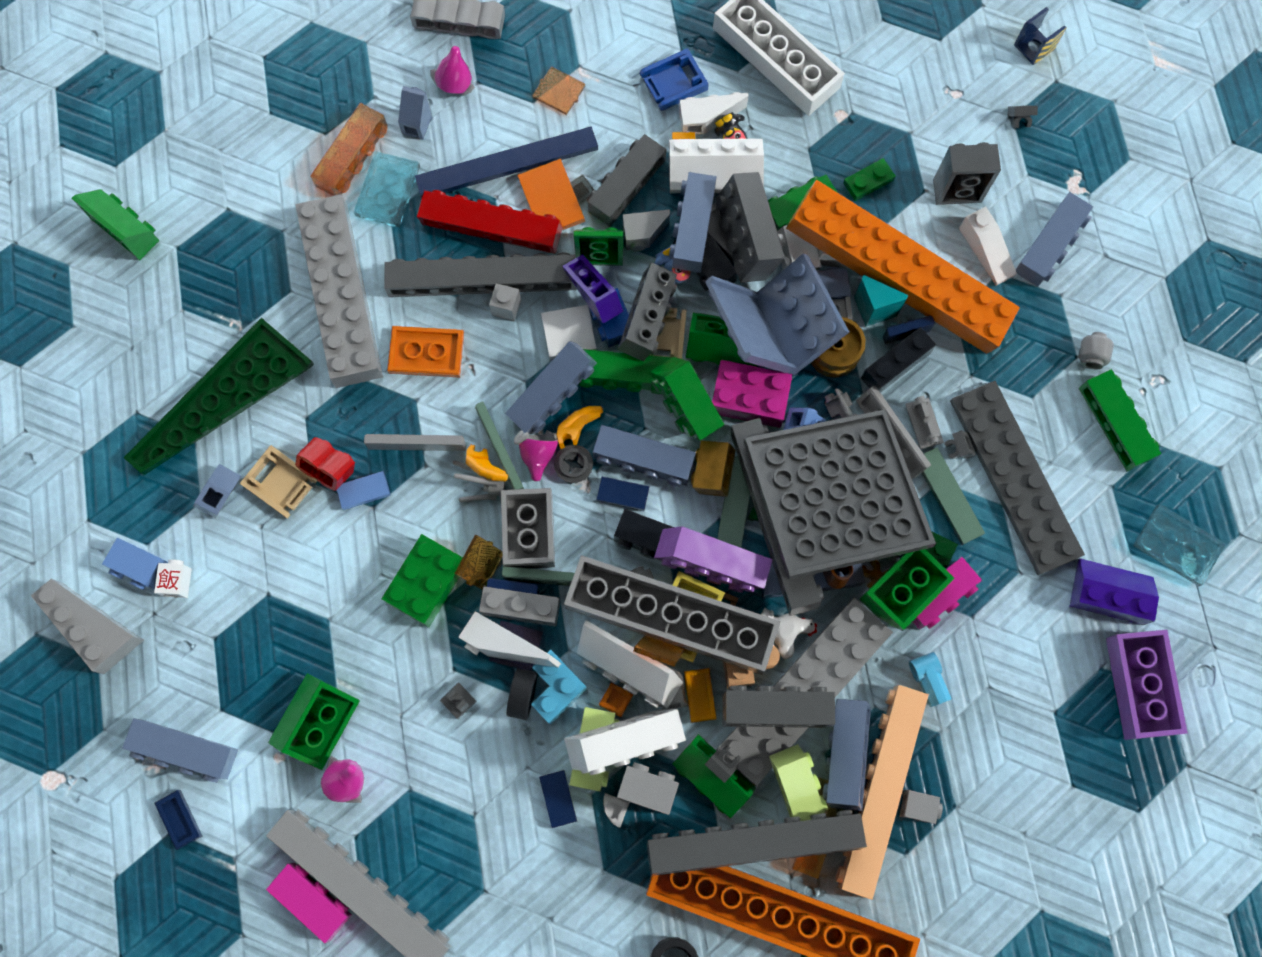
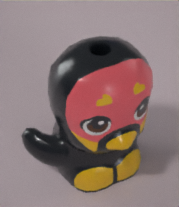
M733 112L723 116L715 122L716 127L714 131L716 136H720L722 133V139H748L746 133L738 124V122L744 121L745 117Z

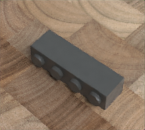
M645 134L639 140L636 139L632 143L629 153L625 157H620L613 172L611 174L607 173L601 182L602 185L597 191L593 190L587 198L588 212L611 227L666 161L667 149Z

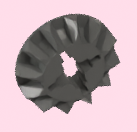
M568 445L557 453L554 460V468L558 477L562 480L576 484L586 480L590 473H592L593 459L589 451L584 447ZM578 456V465L581 466V468H574V470L571 471V473H569L570 465L567 464V462H573L574 459H576V457Z

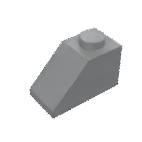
M670 210L623 214L626 250L637 252L649 248L669 225Z

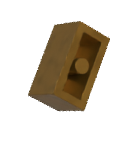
M701 440L700 448L696 450L695 454L697 462L696 471L691 476V484L699 494L728 497L736 451L729 442Z

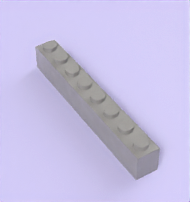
M287 810L266 835L405 957H444L451 948V945L448 943L450 939L445 933L439 929L434 931L427 925L429 920L420 912L414 914L408 909L409 903L398 894L394 897L387 891L389 886L379 877H376V879L372 878L367 873L369 871L367 866L359 860H356V862L351 860L347 856L349 851L341 844L337 843L334 845L327 839L329 834L321 827L317 826L314 828L308 823L310 818L301 810Z

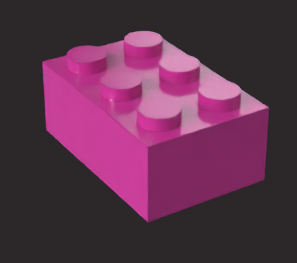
M721 360L712 403L720 416L742 421L760 418L762 425L781 428L793 374Z

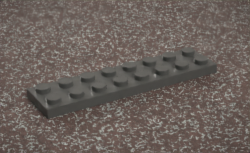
M996 381L952 398L950 402L965 432L969 434L973 448L1037 575L1084 556L1085 554Z

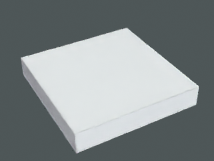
M588 305L541 313L550 360H553L569 341L577 343L582 349L597 350Z

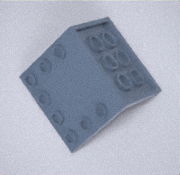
M806 254L799 256L758 292L714 276L705 281L709 289V296L716 303L719 309L718 314L725 321L728 335L735 342L738 348L737 353L744 362L795 375L849 333L812 261Z

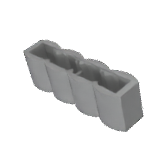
M414 0L410 19L413 27L422 30H437L444 33L457 32L466 36L479 35L488 39H500L505 10L504 5L496 1L481 3L477 0Z

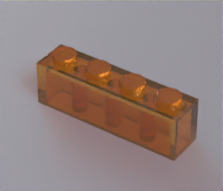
M362 103L357 106L310 176L317 188L332 196L348 191L352 179L360 173L364 161L373 154L376 143L387 132L388 125L383 114Z

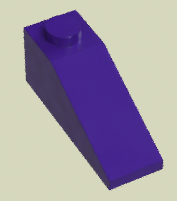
M583 254L562 266L587 305L602 323L624 312L616 290Z

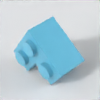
M552 650L548 654L558 660L561 665L559 668L538 664L532 667L549 687L531 704L550 725L587 690L584 683Z

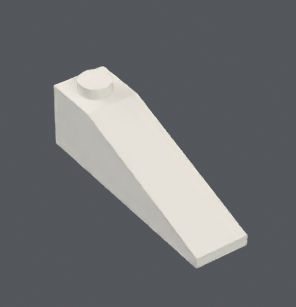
M476 611L459 636L460 639L466 642L464 647L475 655L480 651L489 657L559 668L561 665L550 654Z

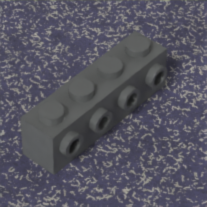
M651 262L642 275L617 350L643 362L650 354L654 355L659 344L656 341L657 336L662 333L665 323L662 322L663 317L668 314L671 304L668 303L669 298H672L677 288V285L674 284L677 274Z

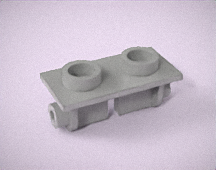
M835 389L836 396L833 393L825 396L826 401L824 403L832 418L839 414L842 418L857 415H853L849 407L853 404L847 392L843 393L841 390Z
M920 396L915 398L914 402L906 403L905 405L920 449L944 443L929 398Z

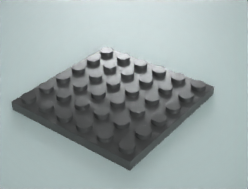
M886 409L746 437L744 439L745 449L788 580L928 549L936 544Z

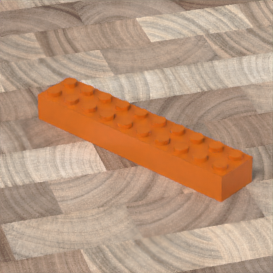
M818 180L809 188L786 227L787 230L859 275H865L907 294L906 304L925 316H933L936 323L986 354L1000 346L1020 308Z
M730 866L652 876L646 891V895L807 957H915L920 943V938Z

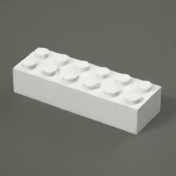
M729 0L715 12L713 29L808 116L840 89L845 73L764 0Z

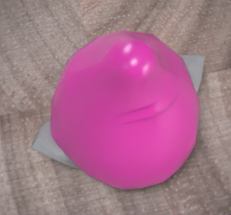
M457 46L451 48L449 54L439 63L437 70H430L433 82L444 92L461 93L462 96H465L475 88L471 84L472 76L469 67L463 60L460 49Z
M520 430L514 437V444H519L521 458L528 467L532 480L540 481L545 467L556 451L558 445L557 435L550 431H546L543 435H529L530 433H523Z
M331 756L321 778L323 794L334 802L361 803L362 796L360 793L365 779L361 766L356 761L350 759L338 760Z

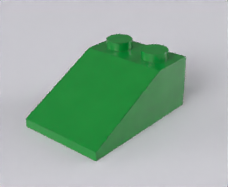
M591 227L574 230L576 258L583 254L592 265L623 266V230L613 227L606 228L605 230H595Z

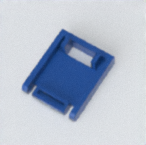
M688 48L651 64L639 72L640 76L644 78V83L658 104L660 111L679 104L680 100L707 91L709 83ZM689 65L695 75L691 83L682 69Z

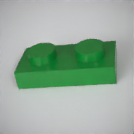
M882 158L845 178L843 184L853 199L857 201L894 181L896 176L885 159Z

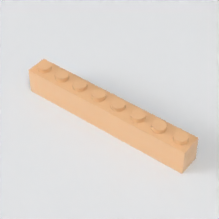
M902 685L894 686L893 690L889 689L885 703L889 706L887 713L882 714L879 722V729H882L880 738H876L873 743L872 754H875L873 763H869L866 768L865 779H868L864 789L863 809L858 813L862 817L867 847L861 850L843 852V856H846L844 866L839 867L836 875V882H839L837 888L873 900L929 694Z

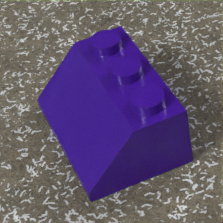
M1081 558L1078 559L1069 607L1139 625L1155 622L1159 594L1152 576Z

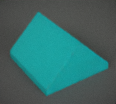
M863 275L854 295V300L864 325L867 327L897 317L908 295Z

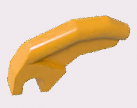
M586 406L576 410L559 424L557 438L560 449L565 448L564 441L566 439H571L573 445L578 444L582 428L585 424L600 417V414L603 413L602 406Z
M471 444L468 447L465 463L478 475L489 480L507 481L508 474L491 465L488 460L487 449L483 448L481 452H476L475 445Z

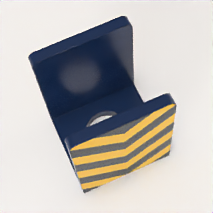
M1047 7L1025 22L1014 43V46L1032 65L1055 50L1067 29L1064 25L1047 38L1038 30L1049 11ZM1035 41L1040 44L1038 51H1032L1028 44Z

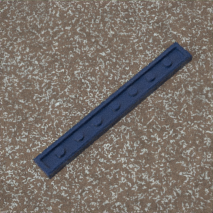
M592 126L415 175V179L422 199L424 190L430 192L439 190L447 193L536 168L558 159L564 160L598 150V144Z

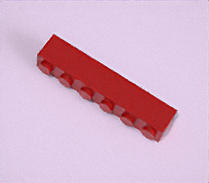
M424 190L417 218L425 226L556 254L563 229L560 220L551 214H545L544 216L536 215L531 210H513L508 205L500 204L495 206L481 199H478L477 202L471 201L465 196H448L439 190H433L432 192Z

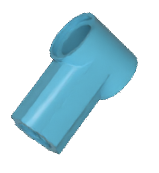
M934 652L909 661V667L914 679L920 683L923 692L929 694L927 699L929 707L952 699L941 675V663Z

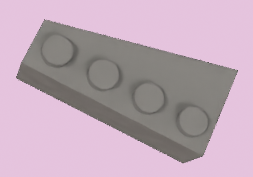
M50 579L31 595L93 672L105 674L144 641L140 636L131 632L127 627L114 620L64 583Z

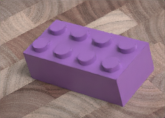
M683 526L662 530L654 557L661 560V565L672 569H676V567L685 569L684 573L694 577L703 575L707 577L706 581L721 585L722 582L729 585L728 589L743 593V590L754 592V589H764L772 563L770 558Z
M1168 630L1116 634L1107 637L1106 643L1124 740L1188 734Z

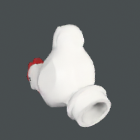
M766 608L761 613L763 616L781 621L774 644L777 646L780 657L783 659L793 656L795 651L794 640L798 634H807L811 637L817 633V624L813 623L812 619L807 620L796 615L789 616V613L780 617H774L773 610L770 611Z

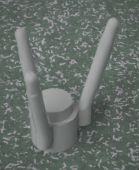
M453 461V465L474 472L465 463ZM454 474V478L484 484L483 492H488V494L460 497L459 502L496 501L497 496H501V490L505 488V482L492 481L487 478Z

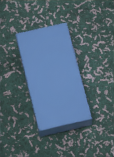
M383 471L343 483L337 489L343 510L391 496Z

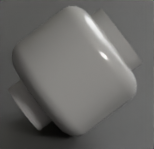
M1094 332L1092 335L1084 337L1081 341L1078 355L1083 366L1098 370L1108 365L1114 348L1113 341L1102 332Z

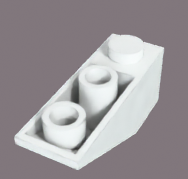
M734 92L730 95H710L703 98L688 97L680 100L679 117L682 132H695V135L706 134L716 127L715 122L731 112L737 114L747 108L748 93Z

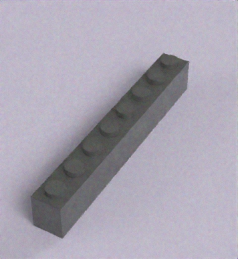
M565 252L548 256L542 253L534 254L533 256L514 254L510 257L489 255L486 258L465 256L462 259L441 257L439 260L417 258L415 261L394 259L391 262H385L384 289L388 297L491 294L496 283L519 289V292L577 290L562 267L575 259V254L570 255Z
M758 418L732 425L731 437L789 616L818 609L822 602L821 600L824 599L820 584L816 585L813 576L816 574L789 580L787 578L744 445L746 437L769 433L767 426H763L761 419Z
M852 810L836 812L837 817L830 818L826 817V813L811 815V820L800 821V817L785 818L784 823L774 824V820H765L758 822L757 827L748 828L747 823L731 825L732 830L721 831V826L705 828V833L695 834L694 830L678 832L679 836L669 838L668 833L652 835V840H648L646 843L650 876L861 850L867 847L861 814L853 815Z

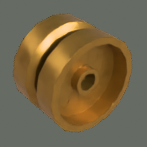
M842 317L849 333L811 362L815 370L826 377L838 378L849 374L855 369L865 350L866 339L863 330L856 322L846 317Z

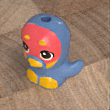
M669 247L655 255L656 260L654 264L658 266L663 265L665 269L677 274L674 284H680L689 278L691 271L672 268L673 259H669Z

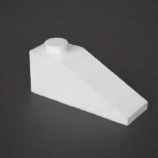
M985 206L966 216L959 230L994 284L997 286L1016 276L1017 272L1000 228L987 207Z

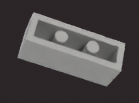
M483 587L479 612L482 616L556 627L560 600L558 597Z

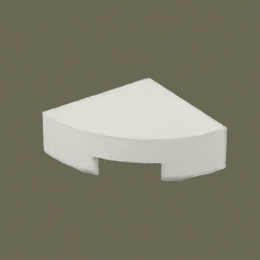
M605 793L604 810L606 815L614 825L620 828L629 802Z

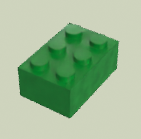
M672 357L650 372L653 377L651 380L653 387L664 396L663 404L669 413L673 412L677 419L674 423L682 434L685 433L689 437L701 441L725 425L690 361Z
M421 534L381 599L388 605L429 628L460 578L458 568L460 572L464 571L460 566L464 565L463 568H466L465 559Z

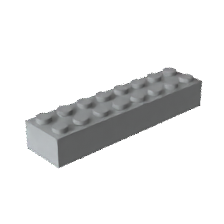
M342 194L295 204L330 380L336 388L383 378L348 206Z
M582 555L564 602L565 609L761 675L766 670L781 622Z
M854 597L773 686L774 691H781V689L787 686L800 687V691L807 692L811 687H827V692H835L836 697L893 632ZM736 727L718 748L722 750L725 746H729L730 749L726 755L731 760L739 755L741 758L737 763V770L754 786H757L773 768L769 756L792 747L808 728Z

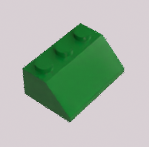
M102 189L76 194L71 198L94 223L138 260H141L159 242V239L154 235L156 230L147 221L141 223L138 220L139 215L130 207L123 208L121 206L123 202L113 193L108 195Z
M693 312L685 358H690L695 362H714L717 365H720L721 360L754 367L758 366L753 363L744 362L737 353L738 348L728 335L726 323L720 316Z
M926 549L905 553L859 600L877 618L903 631L955 578Z
M307 673L268 743L286 755L323 770L360 700Z

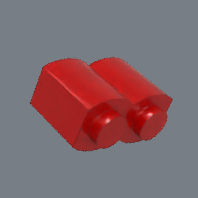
M314 437L296 455L295 466L306 475L316 478L325 487L336 491L353 474L355 462L349 454L335 450L328 441Z

